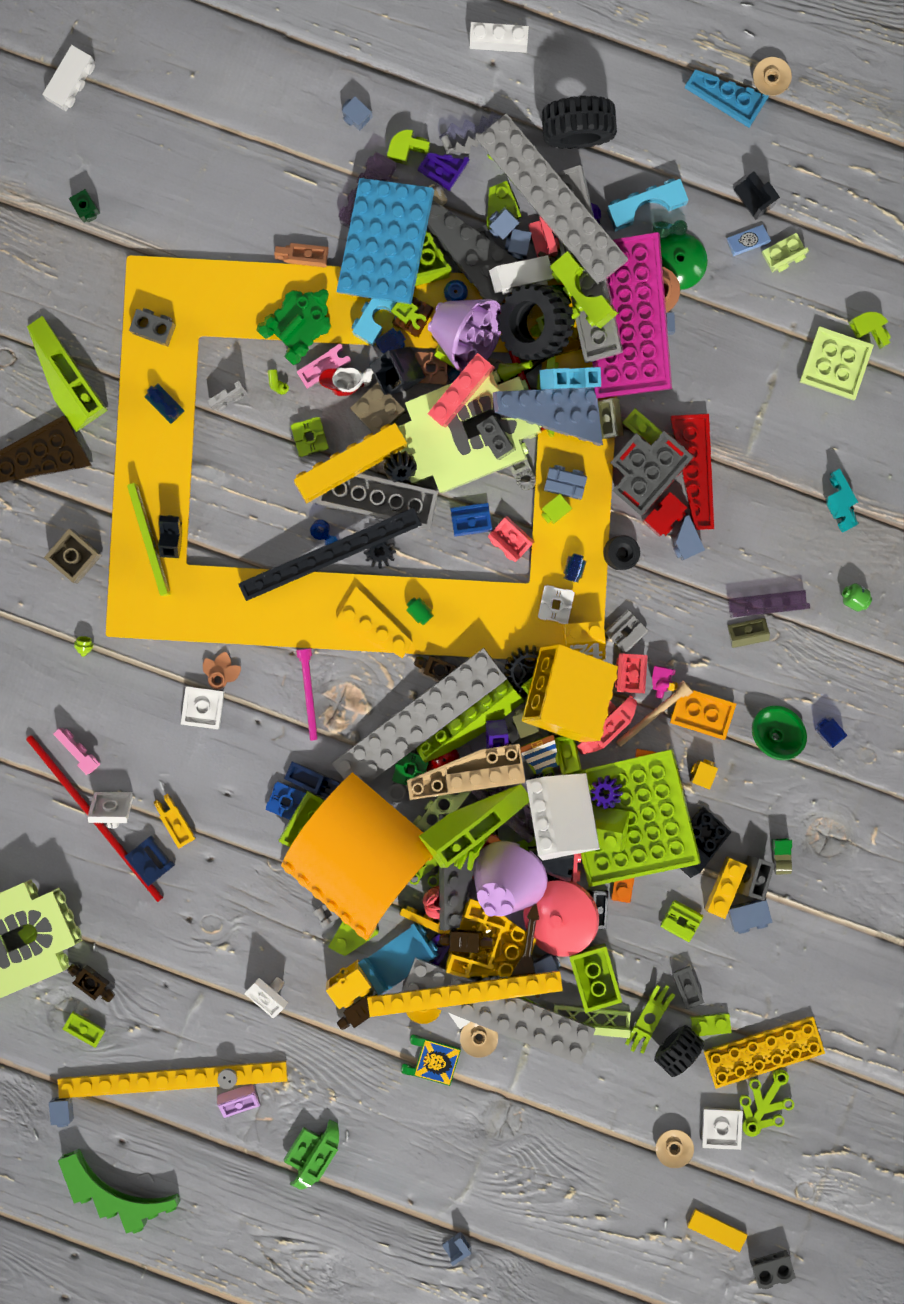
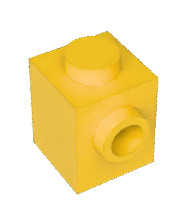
M704 759L703 762L698 760L697 764L694 763L690 774H692L690 782L710 790L718 768L714 767L715 762Z

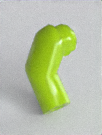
M276 369L268 370L269 387L280 395L286 394L289 390L288 384L278 380Z

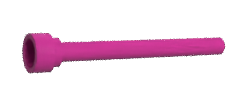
M312 649L296 650L297 658L302 663L310 740L314 741L318 738L309 666Z

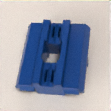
M277 781L267 802L266 810L290 820L306 793ZM283 797L292 800L290 806L281 803Z

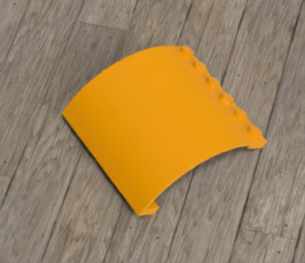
M352 772L328 796L302 828L289 848L281 867L284 868L286 873L291 874L298 880L301 886L306 887L315 898L322 901L330 911L337 914L345 924L353 928L360 937L367 941L374 933L377 924L390 905L428 860L431 861L433 859V856L419 838L423 832Z

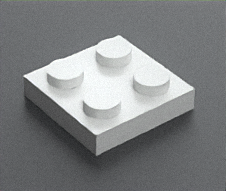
M186 686L181 725L220 729L225 691Z
M703 1108L702 1148L741 1150L742 1109Z

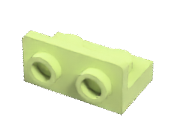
M795 233L763 250L761 253L773 273L776 270L778 272L784 271L789 267L788 264L793 261L798 263L804 260L809 249L803 246L798 234Z

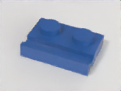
M489 503L451 508L454 537L492 532Z

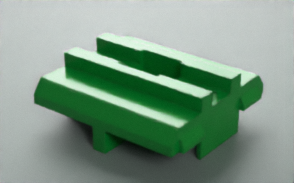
M408 753L395 764L396 768L392 781L407 785L406 780L426 773L429 761L425 763L419 754ZM409 764L415 766L413 774L407 773Z

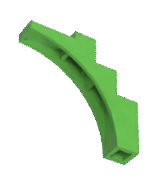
M80 1149L64 1154L58 1160L74 1204L77 1202L83 1204L93 1199L100 1219L103 1217L109 1219L119 1213L126 1234L129 1232L135 1234L142 1231L147 1223L146 1218L150 1220L157 1217L158 1213L164 1211L166 1213L172 1212L177 1209L176 1207L180 1202L178 1194L162 1198H141L112 1188L93 1172Z

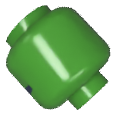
M857 583L845 587L842 592L843 604L856 612L866 610L872 602L870 591Z

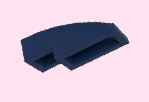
M291 762L284 778L325 798H328L341 784V782L295 762Z

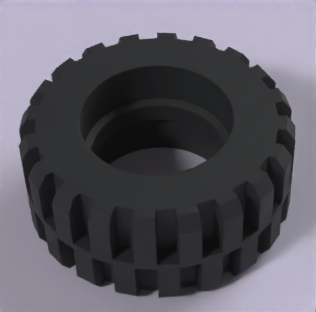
M573 96L566 99L562 98L547 104L541 112L543 140L547 145L554 148L580 149L583 147H594L595 145L610 142L617 134L615 104L610 99H605V97Z
M525 284L513 289L512 294H508L505 297L506 302L501 304V314H498V320H500L498 331H501L502 335H500L502 342L506 343L505 347L507 350L512 351V354L516 357L526 360L550 359L555 354L562 352V347L567 346L569 343L568 337L572 336L573 330H571V327L574 325V319L571 317L573 310L572 307L568 306L570 302L567 297H563L564 295L560 290H556L555 287L549 285ZM537 304L543 312L545 324L542 334L535 340L528 331L527 318L532 307Z

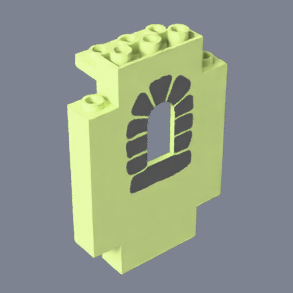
M497 370L492 371L446 428L441 426L427 413L451 384L405 402L412 421L400 425L398 428L407 442V448L400 452L407 451L408 454H412L417 464L415 476H410L411 483L416 484L434 477L439 492L445 493L528 459L526 456L529 453L525 442L521 443V441L536 437L537 434L542 432V426L532 425L518 418L514 419L501 415L500 424L516 450L501 460H497L483 436L480 434L469 439L462 421L476 415L494 410L493 392L529 390L526 380L516 377L498 384L501 381Z
M30 879L0 892V998L63 972L70 967L69 959L63 950L82 941L81 930L76 926L73 920V912L68 908L65 894L59 887L38 896V888ZM25 924H31L36 928L38 934L35 941L8 952L1 936L2 934Z

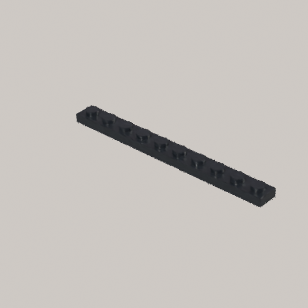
M415 507L246 579L238 583L245 600L248 601L420 527L422 523Z

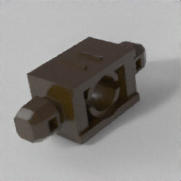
M420 656L416 657L414 661L416 667L420 669L422 667L425 668L423 674L439 681L443 679L441 677H444L446 673L439 676L435 673V669H432L433 674L429 673L433 661L439 662L434 665L435 667L441 664L445 667L446 671H448L447 666H450L449 674L457 667L432 656L429 657L428 661Z
M454 929L450 934L440 935L439 943L445 946L450 945V951L479 953L483 948L493 947L494 939L488 936L483 937V931Z
M75 963L70 965L67 971L72 977H76L72 982L73 985L93 1000L102 996L101 999L110 1002L114 998V992L110 988H106L110 981L88 965L82 970ZM88 978L95 981V987L88 985Z
M369 994L343 1012L346 1017L343 1016L337 1022L341 1030L348 1028L350 1023L353 1028H356L370 1018L367 997L370 996Z

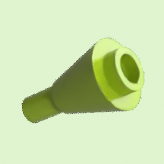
M530 360L520 364L500 363L497 372L500 379L507 382L523 370L532 368L533 365Z

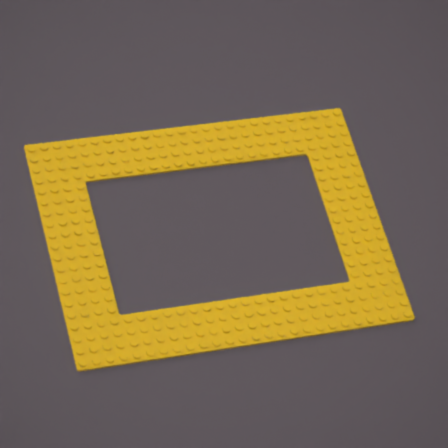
M133 255L127 257L106 636L392 653L337 620L356 586L412 641L406 654L472 657L485 648L492 658L507 659L508 657L513 658L511 655L513 651L519 654L517 650L519 647L522 651H525V645H528L529 650H532V646L535 645L536 651L540 647L558 644L566 647L565 624L538 618L544 586L547 585L575 592L568 624L605 621L608 564L604 559L603 551L606 543L609 541L613 465L610 462L614 459L615 438L602 439L603 445L598 446L592 442L582 441L577 437L566 436L554 432L553 437H550L546 430L538 434L532 539L535 542L532 544L529 583L313 572L246 601L238 583L270 569L187 564L200 337L281 341L275 334L265 339L256 331L258 324L264 322L266 316L269 314L274 315L278 308H282L285 295L290 291H300L303 295L306 292L314 293L325 289L329 293L326 303L328 311L325 317H329L331 328L327 334L320 335V337L313 341L315 343L370 345L354 336L351 327L356 318H361L363 314L361 310L364 304L370 302L372 298L336 292L341 271L339 266L317 267L299 264ZM451 272L449 278L415 286L413 296L434 308L419 338L394 326L392 321L395 315L382 309L378 310L373 317L374 322L382 326L383 329L374 346L437 349L438 342L428 330V325L433 319L437 304L447 302L444 288L452 280H460L467 286L468 295L465 300L483 298L479 295L480 292L474 284L470 283L463 273ZM555 278L548 281L549 286L564 285L561 281L558 283ZM537 304L532 307L527 318V327L531 336L530 329L538 324L536 319L543 316V312ZM143 308L153 311L155 316L161 317V315L172 318L171 322L176 327L168 347L134 335L129 331L136 309L142 311ZM142 319L140 327H146L149 322L148 319ZM575 320L572 338L580 339ZM161 325L158 328L159 334L166 332V325ZM499 337L493 352L509 353L505 347V342H502ZM582 349L554 356L556 357L555 362L559 363L558 368L593 367L592 362L586 363L584 361ZM547 360L542 363V370L546 369ZM617 396L607 397V398H599L598 401H599V400L608 399V398H617ZM559 465L565 467V471L568 472L573 470L584 472L587 480L582 499L578 500L562 496L572 510L555 524H552V522L547 523L541 515L543 513L541 509L558 496V494L544 491L549 468ZM135 483L138 485L158 554L160 515L176 516L182 522V544L179 558L160 557L170 595L161 596L159 594L128 491V484ZM414 597L416 599L420 597L430 607L434 615L425 625L417 623L406 611L408 608L406 604ZM553 599L552 609L559 610L561 601ZM530 657V658H524V659H525V660L534 661L536 658H531V657Z

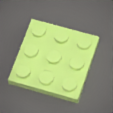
M819 326L799 382L855 400L874 345Z

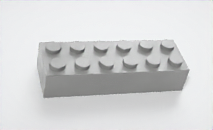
M358 474L319 496L317 504L382 520L415 507L422 526L417 528L430 530L439 493L436 490L400 482L394 483L391 480Z

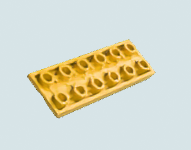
M813 1016L704 1051L715 1089L825 1054Z

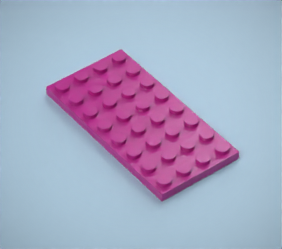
M657 232L613 239L615 244L628 258L624 265L607 278L613 307L618 312L616 321L623 353L592 362L593 367H601V387H594L596 398L672 389L660 234Z

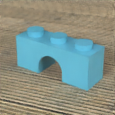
M371 299L370 302H366L361 310L363 312L361 318H356L351 327L353 335L374 346L383 331L382 326L374 322V314L382 309L391 312L397 302Z
M601 367L540 370L541 390L601 387Z

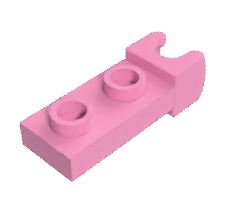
M338 344L297 371L307 389L319 382V376L324 370L344 367L351 362L349 356L344 358L338 357V354L343 351L342 344Z
M60 728L54 733V736L80 762L77 766L86 775L91 774L100 765V762L92 754L88 755L86 753L87 749L81 743L77 744L73 739L74 735L68 729Z

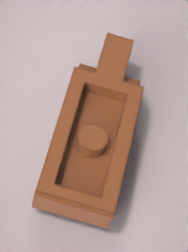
M290 243L286 247L275 246L274 255L275 259L283 260L290 264L327 267L329 248Z

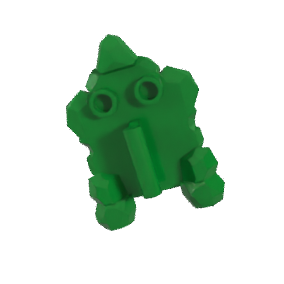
M322 289L314 293L306 292L303 295L300 291H290L285 295L282 308H278L274 315L269 314L266 316L264 322L259 323L256 331L265 339L275 334L289 347L284 357L292 365L300 363L301 357L306 356L309 350L308 347L313 344V340L320 337V335L327 334L331 328L329 317H325L328 311L326 306L329 296L328 290Z

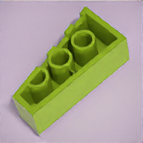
M427 230L415 286L449 278L452 270Z

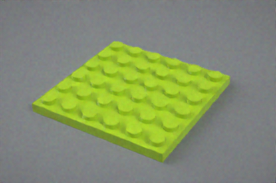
M673 749L583 769L582 772L575 773L587 774L589 790L595 788L592 783L598 782L599 777L605 779V776L609 775L611 780L616 778V785L622 784L618 791L624 793L622 796H618L621 802L616 803V806L613 808L630 811L626 846L623 851L619 853L598 849L581 853L589 887L701 863ZM609 790L603 791L605 795L610 793ZM590 793L591 798L595 796L594 793ZM591 800L592 804L596 805L598 800Z

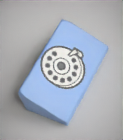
M763 225L727 238L733 256L766 245L771 241Z

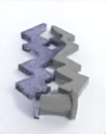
M491 111L489 119L483 115L481 116L478 126L465 119L462 129L451 123L447 132L439 136L446 150V155L453 153L470 154L471 146L478 147L479 142L476 138L485 131V125L490 127L493 119L499 120L501 116ZM468 129L476 133L475 140L468 136L465 147L456 142V147L453 148L448 138L450 136L455 139L456 134L465 139Z

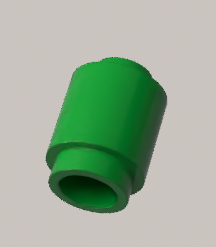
M414 597L406 604L408 606L406 611L417 623L425 625L434 616L430 607L420 597L418 599Z

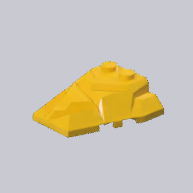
M470 898L466 903L460 928L456 929L483 931V937L488 936L494 939V946L483 948L479 953L450 951L449 948L446 973L470 978V976H481L482 978L488 976L510 977L521 956L524 954L527 932L505 916L486 915L479 902ZM534 938V940H533L532 951H533V948H534V945H535V942H536V939H535V938Z

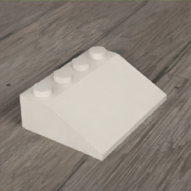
M586 773L545 776L526 780L538 856L542 860L600 849Z

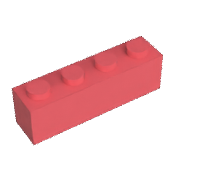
M477 353L427 414L446 428L495 367Z

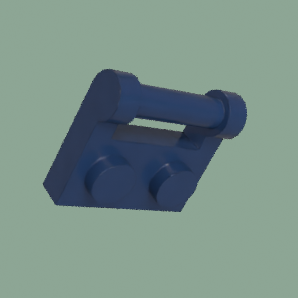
M152 835L124 857L148 887L176 865L158 847ZM149 846L164 865L162 869H159L144 851L145 847Z

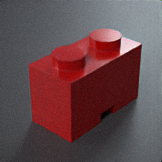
M671 492L658 504L661 508L658 511L654 509L643 520L659 537L662 534L666 536L673 529L671 525L675 520L680 522L686 515L684 511L687 507Z

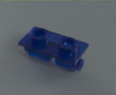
M159 384L155 387L151 386L147 390L148 393L144 396L170 424L184 412L182 407Z

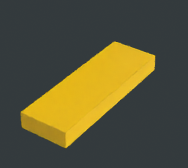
M696 1208L687 1224L688 1228L738 1252L741 1251L748 1236L746 1232Z

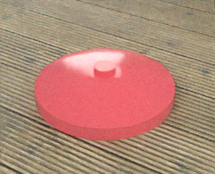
M561 879L549 880L543 897L536 903L539 920L536 921L535 944L543 951L555 956H572L584 950L594 940L599 927L598 909L592 896L579 884L573 881L566 882ZM532 906L524 909V924L526 930L528 929L529 922L527 915L530 912Z

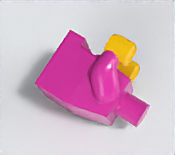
M654 666L652 683L653 689L657 690L656 698L663 699L664 692L676 690L678 683L671 680L672 675H675L676 669Z

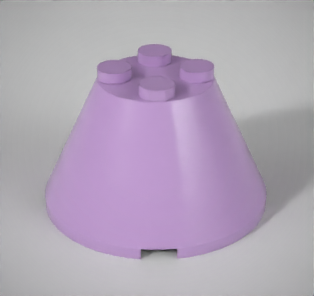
M478 299L447 301L437 304L436 312L428 325V330L458 371L462 372L477 353L488 360L495 349L501 331H498V325H500L498 314L501 312V305L497 301Z
M508 841L490 843L480 850V856L474 861L473 876L478 902L488 916H506L536 904L545 893L548 881L544 865L532 851L528 852L519 847L520 844Z

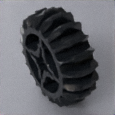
M525 645V651H522L520 647L517 648L519 654L514 651L511 652L513 658L508 657L507 662L509 664L504 665V669L508 670L504 672L505 676L509 677L508 681L512 683L514 688H517L519 694L523 690L524 696H527V693L522 688V685L534 674H530V672L528 674L527 668H533L534 672L540 649L536 651L535 645L532 646V650H529L528 645ZM531 657L536 659L532 662H528L524 658ZM517 663L523 670L518 678L514 673Z

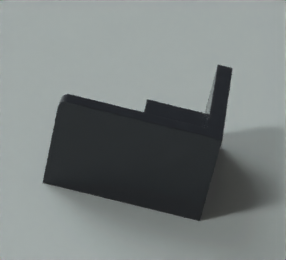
M755 171L734 188V192L755 220L773 208L780 198L770 182L764 185Z

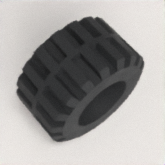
M688 1025L681 1026L672 1032L660 1045L655 1054L654 1061L671 1077L678 1076L695 1062L701 1054L705 1042Z

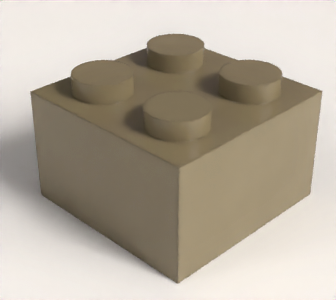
M378 382L350 407L351 411L373 434L380 432V428L386 424H394L405 413V409L390 394L384 395Z
M68 529L44 558L72 583L78 584L101 558L102 554L75 530Z

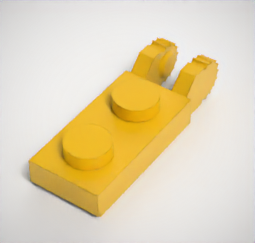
M167 793L164 795V799L170 807L169 811L165 812L161 802L158 800L154 801V805L160 814L159 817L178 849L195 840L196 837Z
M408 905L406 908L402 907L399 912L401 916L440 934H449L450 930H440V922H434L435 919L427 914H424V916L416 914L418 910Z

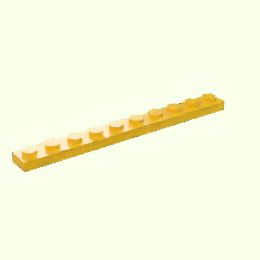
M559 970L368 996L367 1000L370 1017L559 992L563 991Z

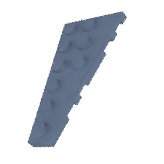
M594 387L496 391L492 393L495 413L514 419L518 418L526 421V423L536 424L566 436H574L579 440L589 441L598 446L603 445L598 398H596Z

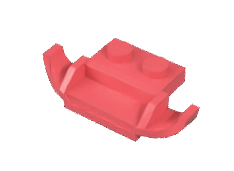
M631 695L618 707L610 701L608 716L603 727L604 733L600 741L581 742L577 745V750L581 754H588L604 749L631 723L637 701Z

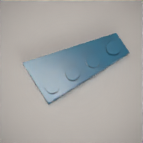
M696 69L684 87L750 128L769 98L768 95L755 92V89L743 88L731 81L725 82L720 80L719 77Z

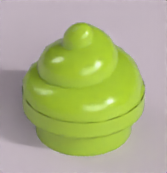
M79 636L74 642V648L82 657L91 652L94 647L92 638L87 636Z

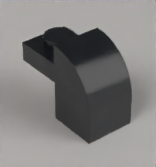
M160 515L159 555L166 558H179L182 544V522L176 516Z

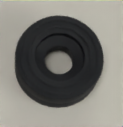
M615 536L604 547V559L615 570H628L639 561L640 547L636 540L630 536ZM621 547L626 550L624 558H620L617 554L618 549Z

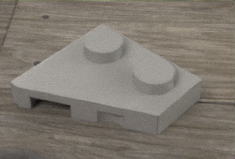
M238 381L234 383L235 387L229 390L225 389L207 400L213 410H221L227 406L228 402L232 400L237 402L243 399L244 394L247 393L244 385Z

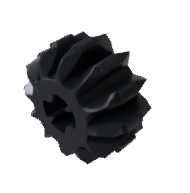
M398 450L396 454L391 453L390 457L385 458L384 471L388 479H392L394 483L398 480L403 483L405 479L410 481V476H415L417 464L412 454H408L407 451L401 453Z
M387 540L369 548L370 551H364L365 555H371L365 559L366 562L374 559L371 563L372 567L377 562L379 569H382V562L388 567L387 559L395 560L390 554H396V550H389L394 546V543L386 545L389 541ZM381 547L384 548V556L376 557L377 553L375 550L381 549Z

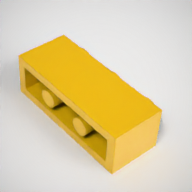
M729 856L725 857L704 908L707 912L724 919L726 918L747 868L745 863Z

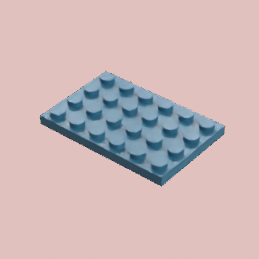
M359 178L336 292L398 303H412L434 195L433 188Z

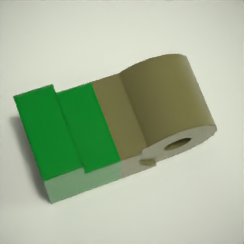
M790 838L772 839V858L775 864V875L792 873V840Z

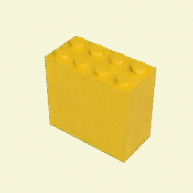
M560 644L540 647L522 722L578 742L600 741L604 733V722L608 716L609 702L613 696L612 690L617 679L618 666Z

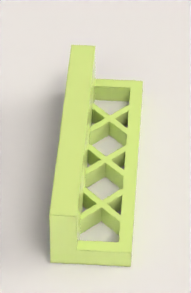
M554 1004V1012L558 1013V1010H566L570 1014L569 1018L577 1020L574 1016L579 1012H585L584 1007ZM598 1009L586 1013L590 1018L582 1023L596 1029L594 1035L630 1038V1011ZM599 1013L605 1014L608 1018L604 1024H598L594 1020ZM618 1015L626 1016L625 1026H617L613 1019Z

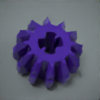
M607 775L605 779L599 777L598 782L592 783L595 788L591 789L590 793H594L595 796L591 800H598L596 806H600L603 803V808L607 809L609 805L613 808L616 806V803L621 802L618 796H622L624 792L618 791L622 784L616 785V778L611 780L610 776ZM609 790L610 793L605 795L603 791Z

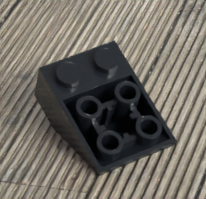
M704 806L691 819L701 863L680 868L690 878L701 873L731 834V831Z

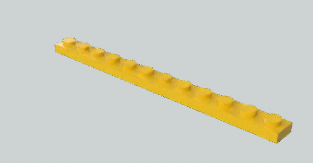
M287 1061L63 1077L57 1079L58 1094L60 1099L219 1087L218 1075L224 1069H232L236 1072L238 1079L235 1085L288 1081Z

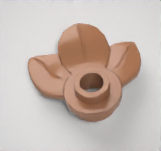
M223 652L217 656L215 661L205 658L203 672L208 676V682L212 688L222 689L226 686L227 682H233L238 678L241 666H231L230 656L227 652ZM216 676L221 677L220 683L215 682Z

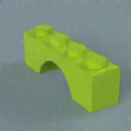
M570 252L564 253L550 266L553 270L552 276L558 283L561 281L564 284L563 290L569 297H574L576 300L575 306L581 312L584 310L588 315L586 320L592 327L595 325L601 329L618 314L609 300L603 295L587 297L583 294L580 287V278L584 268Z

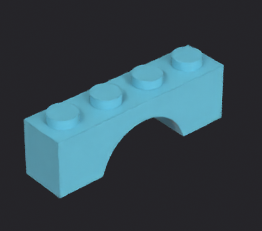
M672 178L665 181L662 186L657 187V185L647 188L646 192L641 194L635 192L630 194L625 200L616 199L610 202L607 212L614 231L632 226L635 212L644 204L657 203L662 205L668 212L687 205L688 197L681 179L675 180Z

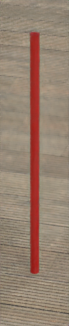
M32 735L27 737V742L88 816L90 810L88 803ZM94 823L157 902L164 897L155 886L151 884L148 887L124 858L128 853L105 824Z

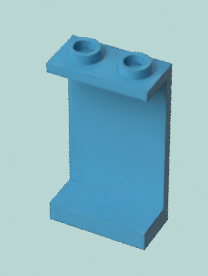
M413 923L408 930L377 952L358 962L378 995L386 993L408 977L415 957L430 962L439 955L436 944L427 938V931L424 926Z

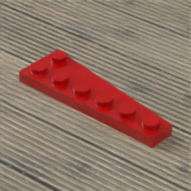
M709 414L670 416L675 440L695 456L682 471L693 525L696 530H713L714 508Z

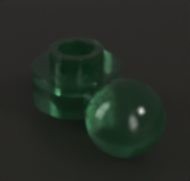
M677 220L674 224L666 221H657L653 223L652 233L658 232L660 238H666L672 232L676 235H684L687 232L688 226L683 220Z

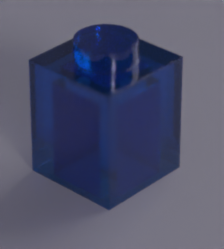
M393 327L376 339L375 343L382 354L389 350L404 348L406 338L400 330L396 331Z
M831 717L821 719L817 723L818 727L815 729L831 748H834L848 736Z

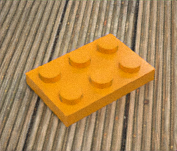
M693 690V693L688 697H681L676 701L669 723L725 740L736 703Z

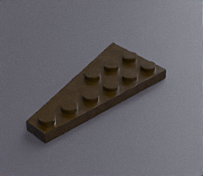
M63 415L0 450V483L91 467L92 464L67 418Z

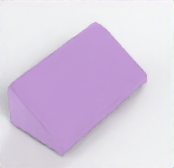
M253 1084L217 1095V1105L224 1118L260 1106Z

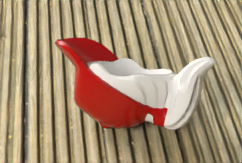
M342 367L326 369L320 374L319 383L325 388L331 389L337 396H349L360 387H367L371 384L373 371L372 369H366L364 373H361L355 368Z

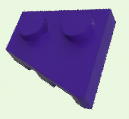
M428 153L419 165L418 171L450 191L470 159L468 157L460 159L452 158V155L441 156L435 153Z

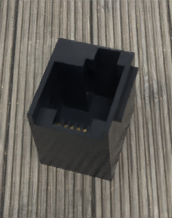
M411 347L389 350L369 364L384 395L407 391L426 378Z

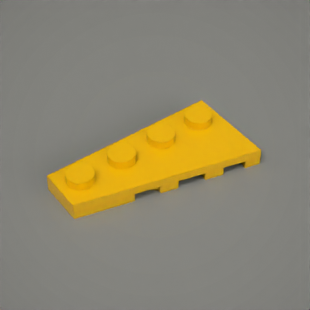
M356 586L337 620L403 658L412 641Z

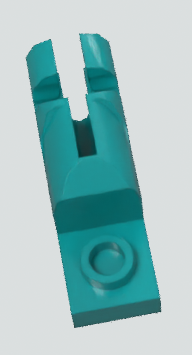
M838 469L830 473V482L838 491L826 497V505L834 519L842 518L841 522L837 525L843 533L859 524L854 509L850 508L858 503V500L842 471Z

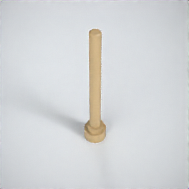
M684 680L680 682L675 693L620 737L616 744L622 747L679 698L688 697L693 693L691 687Z

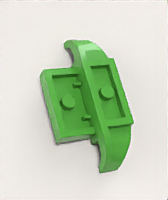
M329 1119L326 1131L324 1133L321 1132L320 1135L303 1127L283 1159L284 1163L298 1169V1176L294 1181L290 1182L291 1186L297 1189H305L320 1180L338 1151V1123Z

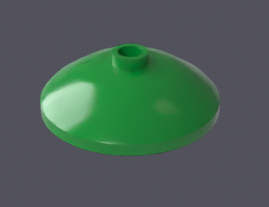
M681 232L671 233L660 239L662 267L674 273L680 283V290H686L695 286L704 276L708 263L707 253L702 243L694 236ZM677 256H682L684 260L679 262Z
M768 706L759 711L753 719V739L759 749L767 756L777 760H790L797 757L804 750L807 742L806 728L802 720L790 709L782 706Z

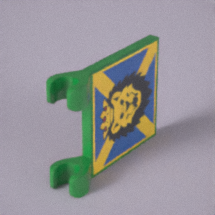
M412 1034L410 1043L422 1046L416 1068L408 1064H402V1074L450 1086L461 1049Z

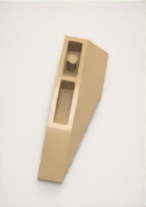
M520 744L482 749L407 780L409 798L414 800L525 783Z

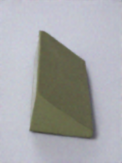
M608 398L599 400L602 439L624 436L619 399Z
M765 618L727 626L732 648L770 640V632Z

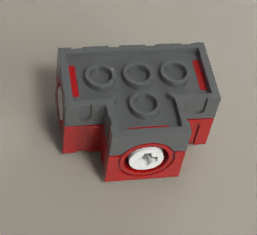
M663 431L653 444H650L639 433H636L610 462L625 475L612 491L639 515L643 516L695 456L666 431Z

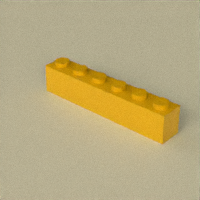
M396 423L384 425L380 428V432L368 434L363 438L364 441L358 444L356 442L352 443L346 448V451L342 453L336 452L329 457L330 460L324 463L323 461L318 462L313 466L312 470L308 472L302 471L297 474L294 484L305 503H309L382 462L386 457H390L391 453L396 454L398 450L401 451L407 448V442Z

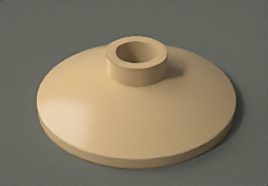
M768 57L761 60L753 72L754 85L761 93L768 96L782 94L787 90L792 79L789 65L777 57ZM773 76L774 81H769L768 77Z
M470 1022L461 1031L460 1043L468 1055L476 1058L486 1057L496 1049L498 1033ZM481 1034L483 1038L477 1040L475 1036Z
M673 1129L660 1135L656 1142L655 1150L659 1161L669 1168H681L692 1159L694 1145L688 1134L681 1130ZM672 1144L677 1145L675 1150H672L670 1147Z

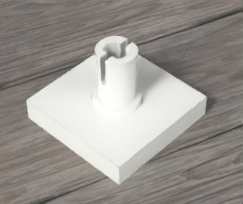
M94 792L88 813V823H107L108 828L112 827L111 823L113 828H117L119 823H127L133 801V793Z
M278 977L269 986L258 978L245 992L247 997L273 1019L288 1004L278 994L285 985Z

